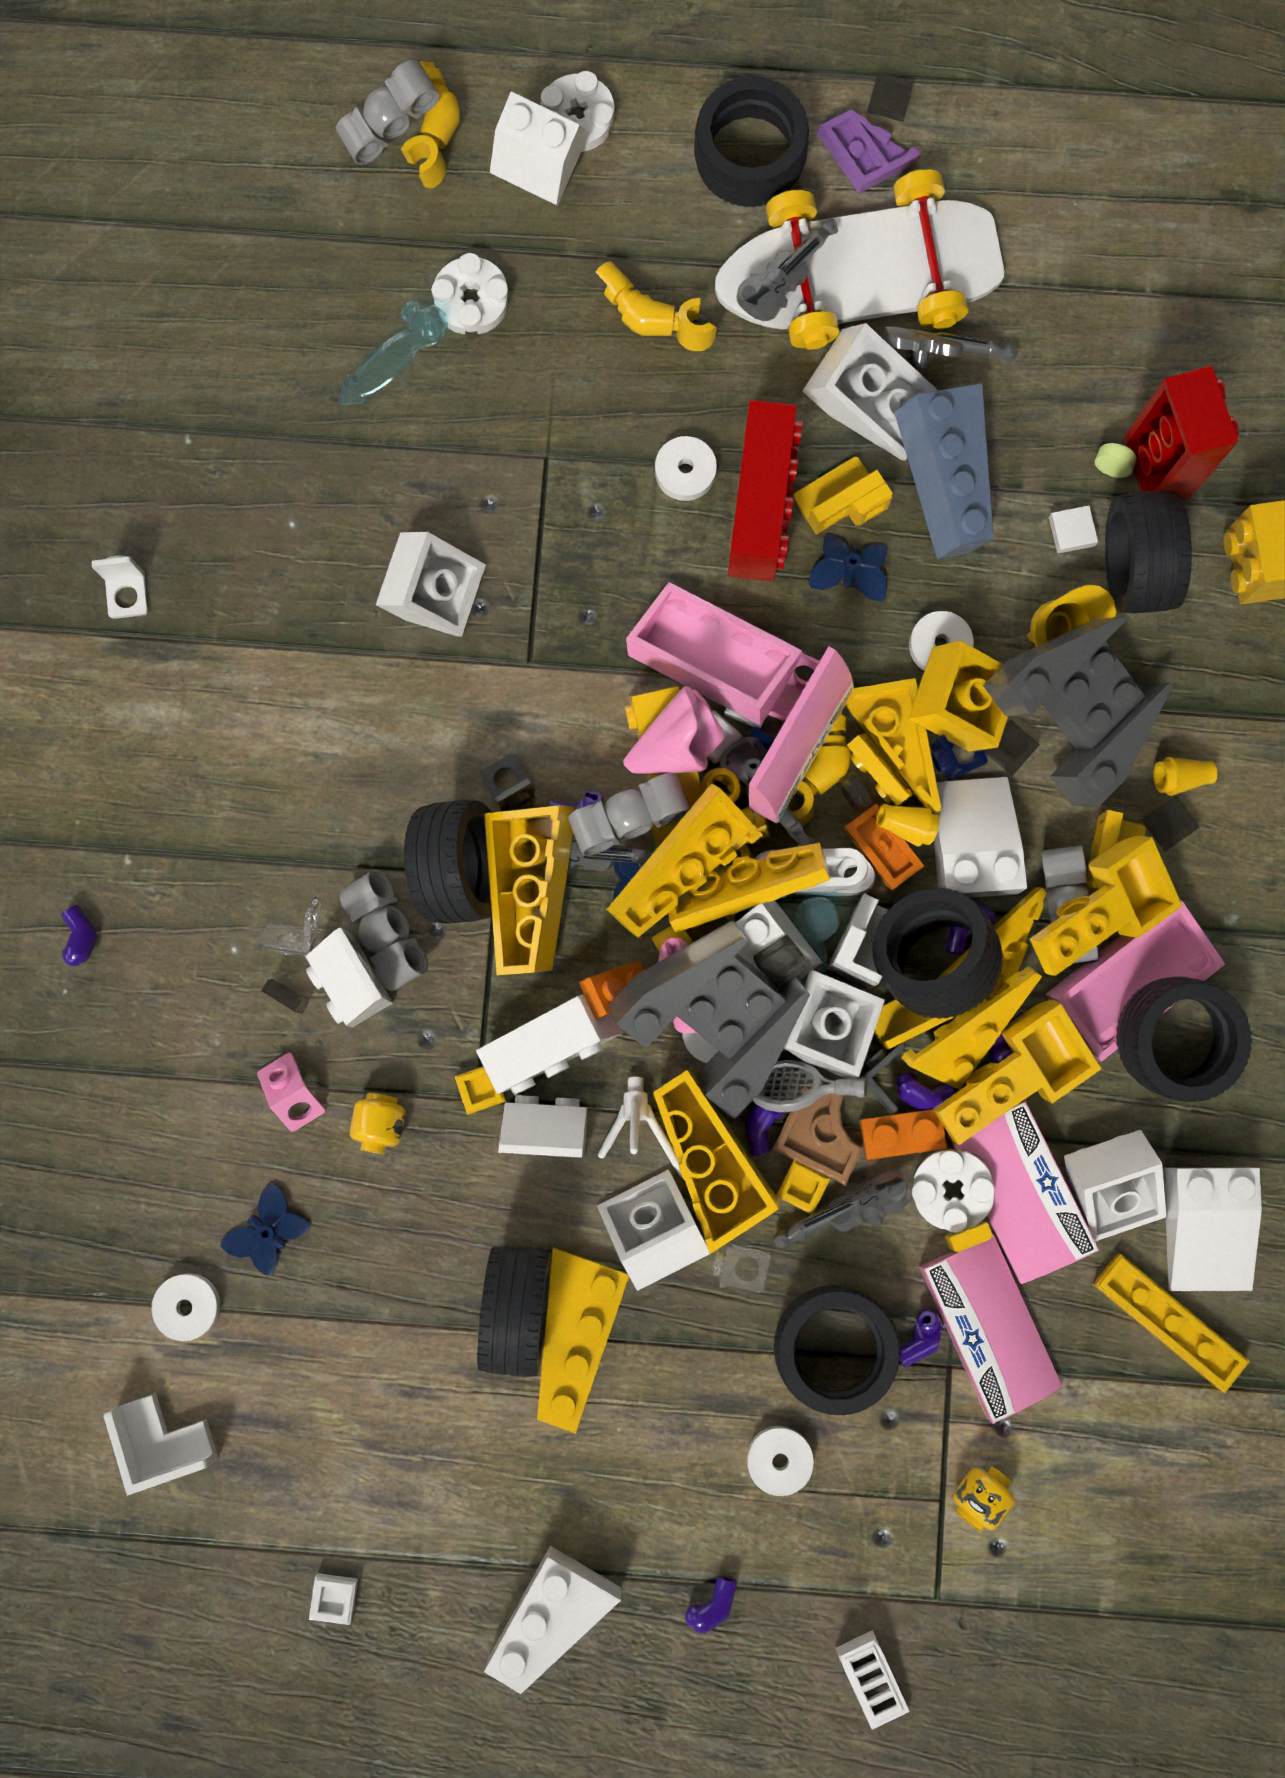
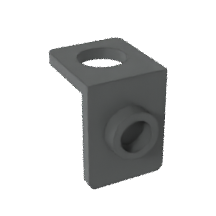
M509 754L480 772L483 781L501 811L507 808L515 810L523 806L531 799L530 795L535 792L530 778H527L513 754ZM502 769H510L517 775L516 785L506 791L498 789L494 783L496 773Z
M904 1042L894 1046L890 1051H887L884 1047L879 1049L865 1062L870 1068L859 1077L867 1079V1089L888 1113H894L898 1108L874 1082L872 1077L907 1047Z

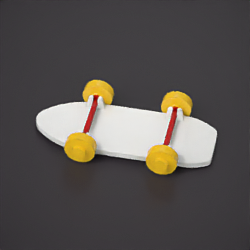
M919 169L909 172L894 184L893 189L898 208L829 218L837 222L838 232L830 235L824 245L806 261L808 274L805 282L798 285L796 291L786 293L785 296L788 299L787 307L781 308L774 319L761 321L750 316L739 306L736 299L739 285L747 280L751 273L761 274L765 272L767 264L774 260L777 253L781 251L794 252L814 230L821 228V222L823 221H811L815 218L817 210L814 195L809 191L787 190L773 197L766 205L769 225L776 229L753 238L729 257L716 276L715 294L718 301L735 315L765 327L788 329L792 346L815 350L826 346L840 334L838 324L917 311L921 326L936 329L949 328L968 314V302L978 300L998 288L1004 279L1005 271L992 214L982 207L956 200L938 201L945 193L942 174L936 170Z

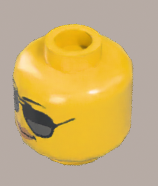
M367 1093L366 1099H360L355 1103L349 1135L353 1140L361 1142V1151L384 1154L385 1147H394L400 1143L406 1111L401 1105L397 1104L398 1098L383 1094Z

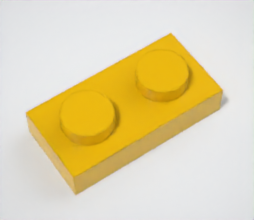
M867 733L858 735L847 744L848 748L853 752L851 754L852 762L863 773L868 771L877 781L875 789L887 803L894 802L896 806H899L915 795Z

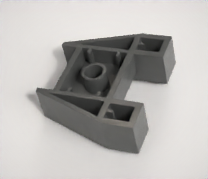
M1123 616L1095 619L1009 659L983 685L1005 716L1032 715L1043 705L1076 750L1050 777L1072 806L1099 807L1125 781L1173 688L1170 683L1141 684L1138 687L1109 647L1106 640L1126 621Z
M732 920L637 974L608 1005L616 1025L645 1048L678 1017L719 1050L696 1076L705 1096L735 1119L764 1088L810 997V993L797 974L793 973L778 988L738 954V951L748 941L738 924Z

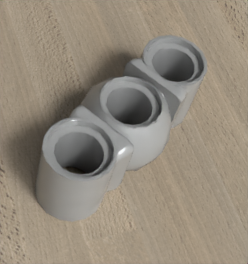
M408 60L400 64L393 71L391 77L384 81L387 87L377 88L367 96L364 109L356 106L352 112L346 114L337 123L336 132L356 164L364 165L374 161L380 156L383 149L390 145L388 139L396 138L408 129L411 116L418 120L422 114L428 112L437 104L439 93L418 60Z
M662 774L646 783H642L639 785L641 791L629 789L619 792L610 797L605 806L602 801H599L596 804L587 805L572 812L568 816V821L583 856H590L607 850L613 845L620 844L618 838L627 840L638 837L649 831L653 823L659 828L662 825L682 819L691 808L677 774Z
M1082 845L1041 850L1046 888H1050L1047 891L1051 923L1058 919L1056 911L1062 904L1077 897L1090 896L1088 886L1084 884L1088 881ZM1097 946L1074 963L1098 960Z
M372 870L341 890L340 901L344 910L350 915L352 923L360 922L358 936L362 945L371 953L376 954L369 959L374 964L375 975L384 988L395 991L427 971L428 961L425 953L417 945L416 938L408 939L409 923L405 915L399 909L392 907L398 901L394 897L390 881L383 873L378 870Z

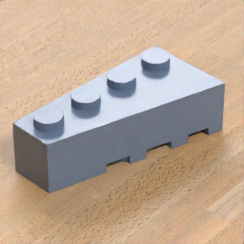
M980 383L916 394L894 413L937 560L967 554L993 539L983 386Z

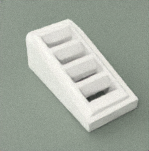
M873 1630L835 1648L872 1730L910 1712ZM874 1653L876 1659L855 1669L853 1668L851 1663ZM881 1668L882 1674L860 1684L859 1677ZM883 1683H888L890 1688L870 1698L866 1697L865 1692ZM894 1696L897 1704L874 1715L872 1706Z

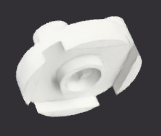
M582 71L579 74L560 77L544 88L541 93L540 106L580 124L589 132L581 152L594 149L606 140L609 130L614 123L615 106L609 89L597 80L595 74L589 71ZM577 106L585 109L582 119H578L576 115L568 116L567 113L571 111V108Z
M467 253L459 259L448 263L438 273L432 285L431 291L437 315L445 326L456 333L465 334V331H477L478 334L486 333L495 328L507 313L509 293L503 273L492 262L479 258L475 254ZM467 289L478 290L479 300L474 302L469 299L464 302L462 301L464 298L463 292Z
M943 1149L927 1156L918 1167L914 1176L912 1196L918 1211L929 1223L940 1229L957 1233L976 1226L985 1219L993 1205L995 1186L990 1168L978 1155L965 1149ZM946 1180L951 1183L960 1180L964 1184L961 1188L964 1196L960 1199L955 1196L951 1199L947 1198L944 1195L947 1189L943 1183Z

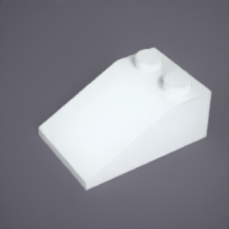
M864 323L842 329L802 392L835 420L900 460H906L907 454L894 412L916 394L938 390L870 326Z
M1008 777L936 782L941 803V812L935 813L939 817V828L933 841L938 889L949 888L953 891H959L970 898L1016 895L1027 889L1023 846Z
M1164 1167L1169 1291H1252L1262 1212L1260 1168Z

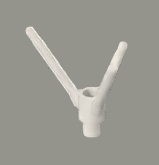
M629 1077L628 1092L624 1093V1105L621 1106L618 1117L598 1152V1157L605 1158L627 1120H630V1152L636 1154L639 1144V1121L646 1120L679 1176L683 1178L675 1151L657 1122L651 1106L648 1105V1094L644 1092V1078Z

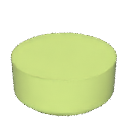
M1108 443L1099 448L1095 459V466L1104 474L1124 478L1132 474L1137 457L1131 449L1124 445Z

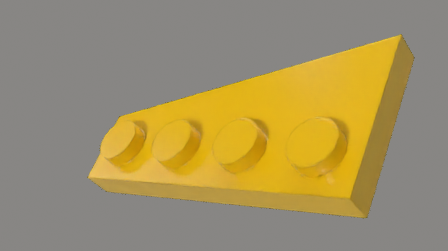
M711 784L606 910L629 932L639 937L678 905V898L690 889L696 891L707 882L705 876L719 864L724 866L729 864L737 857L736 851L746 842L753 844L763 835L721 788Z
M815 843L771 851L766 859L754 860L749 856L733 859L732 865L713 869L705 876L707 882L696 891L690 889L678 898V905L669 912V922L674 932L678 933L829 881L827 861L821 844Z
M553 1247L537 1420L576 1434L629 1275L626 1272Z

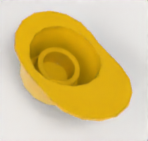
M1084 585L1075 588L1058 599L1041 605L1035 611L1027 637L1037 647L1095 619L1115 617V602L1110 593L1098 585Z

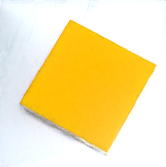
M886 483L852 503L849 516L855 526L862 525L888 509L893 493Z
M484 1066L454 1076L467 1115L506 1102L503 1092L500 1094L496 1093Z
M793 1160L776 1193V1197L813 1215L830 1178Z
M981 1221L976 1226L964 1229L962 1232H951L943 1236L948 1248L958 1253L992 1239L993 1234L988 1222Z

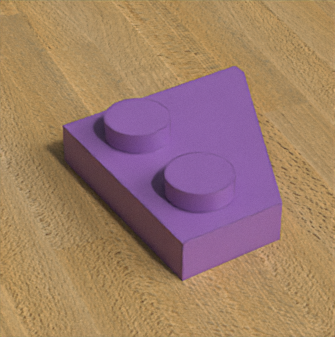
M849 110L821 124L817 133L858 194L917 164L921 156L919 151L913 147L908 152L890 141L892 134L881 127L871 125L866 118L853 110Z

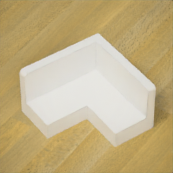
M864 893L859 898L827 970L867 989H871L878 985L882 978L876 970L872 957L873 936L876 933L875 930L879 926V922L888 910L877 905L879 900Z
M156 1393L117 1406L104 1413V1420L127 1496L205 1469L219 1459L207 1419L168 1432Z

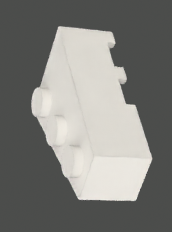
M580 995L481 1047L476 1052L496 1093L500 1094L511 1090L515 1096L535 1086L533 1078L543 1073H546L547 1078L552 1077L569 1068L567 1061L579 1055L584 1060L602 1051L603 1047L601 1044L625 1032L616 1025L612 1014L596 1020L585 995Z
M550 1546L488 1657L484 1672L521 1694L621 1601L622 1588Z

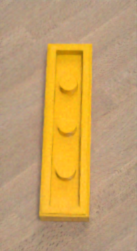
M1120 1253L1114 1256L1092 1284L1223 1393H1226L1250 1362Z

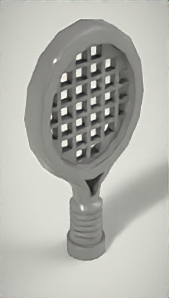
M781 1060L776 1062L770 1074L774 1075V1077L768 1078L764 1089L753 1101L756 1105L766 1110L792 1112L811 1106L819 1098L827 1094L836 1093V1095H855L866 1098L867 1079L827 1080L815 1067L805 1062Z

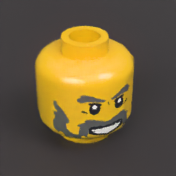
M991 1466L988 1472L981 1468H972L952 1495L953 1501L957 1505L954 1512L980 1533L984 1528L991 1531L998 1529L1016 1503L1013 1493L1008 1489L1012 1481L993 1466Z

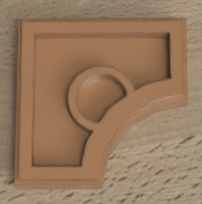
M836 1093L827 1094L809 1107L789 1112L772 1149L846 1185L863 1148L850 1139L842 1125L840 1108L844 1095H836Z

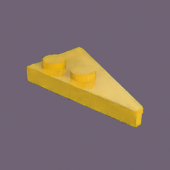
M916 678L853 688V692L845 707L923 806L929 808L932 814L940 813L941 803L926 728L908 719L918 692Z
M1035 887L994 925L1002 947L1003 966L996 986H994L993 991L986 998L988 1001L1007 989L1008 987L1004 981L1019 971L1029 945L1025 943L1034 920H1039L1044 907L1043 900L1047 893L1042 887ZM970 948L937 979L953 972L966 959Z
M1027 966L1020 972H1016L1004 981L1008 988L990 1001L985 998L977 1007L964 1012L962 1015H957L952 1022L941 1026L933 1032L936 1037L935 1041L917 1054L912 1049H909L901 1058L909 1067L960 1090L1042 976L1030 966Z

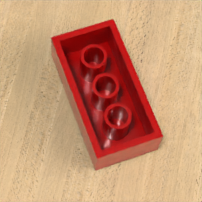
M1212 365L1164 378L1123 438L1124 445L1131 449L1137 457L1133 471L1140 492L1174 491L1180 495L1182 500L1191 498L1239 442L1237 421L1228 413L1225 404V387L1222 380L1216 378Z
M749 400L727 574L729 577L773 582L776 569L783 570L789 534H782V532L788 533L789 520H791L794 497L792 493L797 473V453L803 423L802 420H795L797 405Z

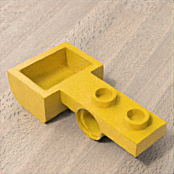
M1134 836L1124 839L1092 860L1088 866L1099 890L1090 896L1077 897L1062 904L1056 911L1058 919L1030 938L1046 974L1056 976L1116 931H1118L1119 935L1140 938L1182 907L1153 837Z
M1055 1000L1044 1001L1010 1022L1001 1034L1014 1053L998 1064L989 1063L976 1069L966 1080L967 1085L933 1108L956 1144H962L1036 1091H1038L1043 1099L1053 1104L1101 1070V1067L1061 1003Z

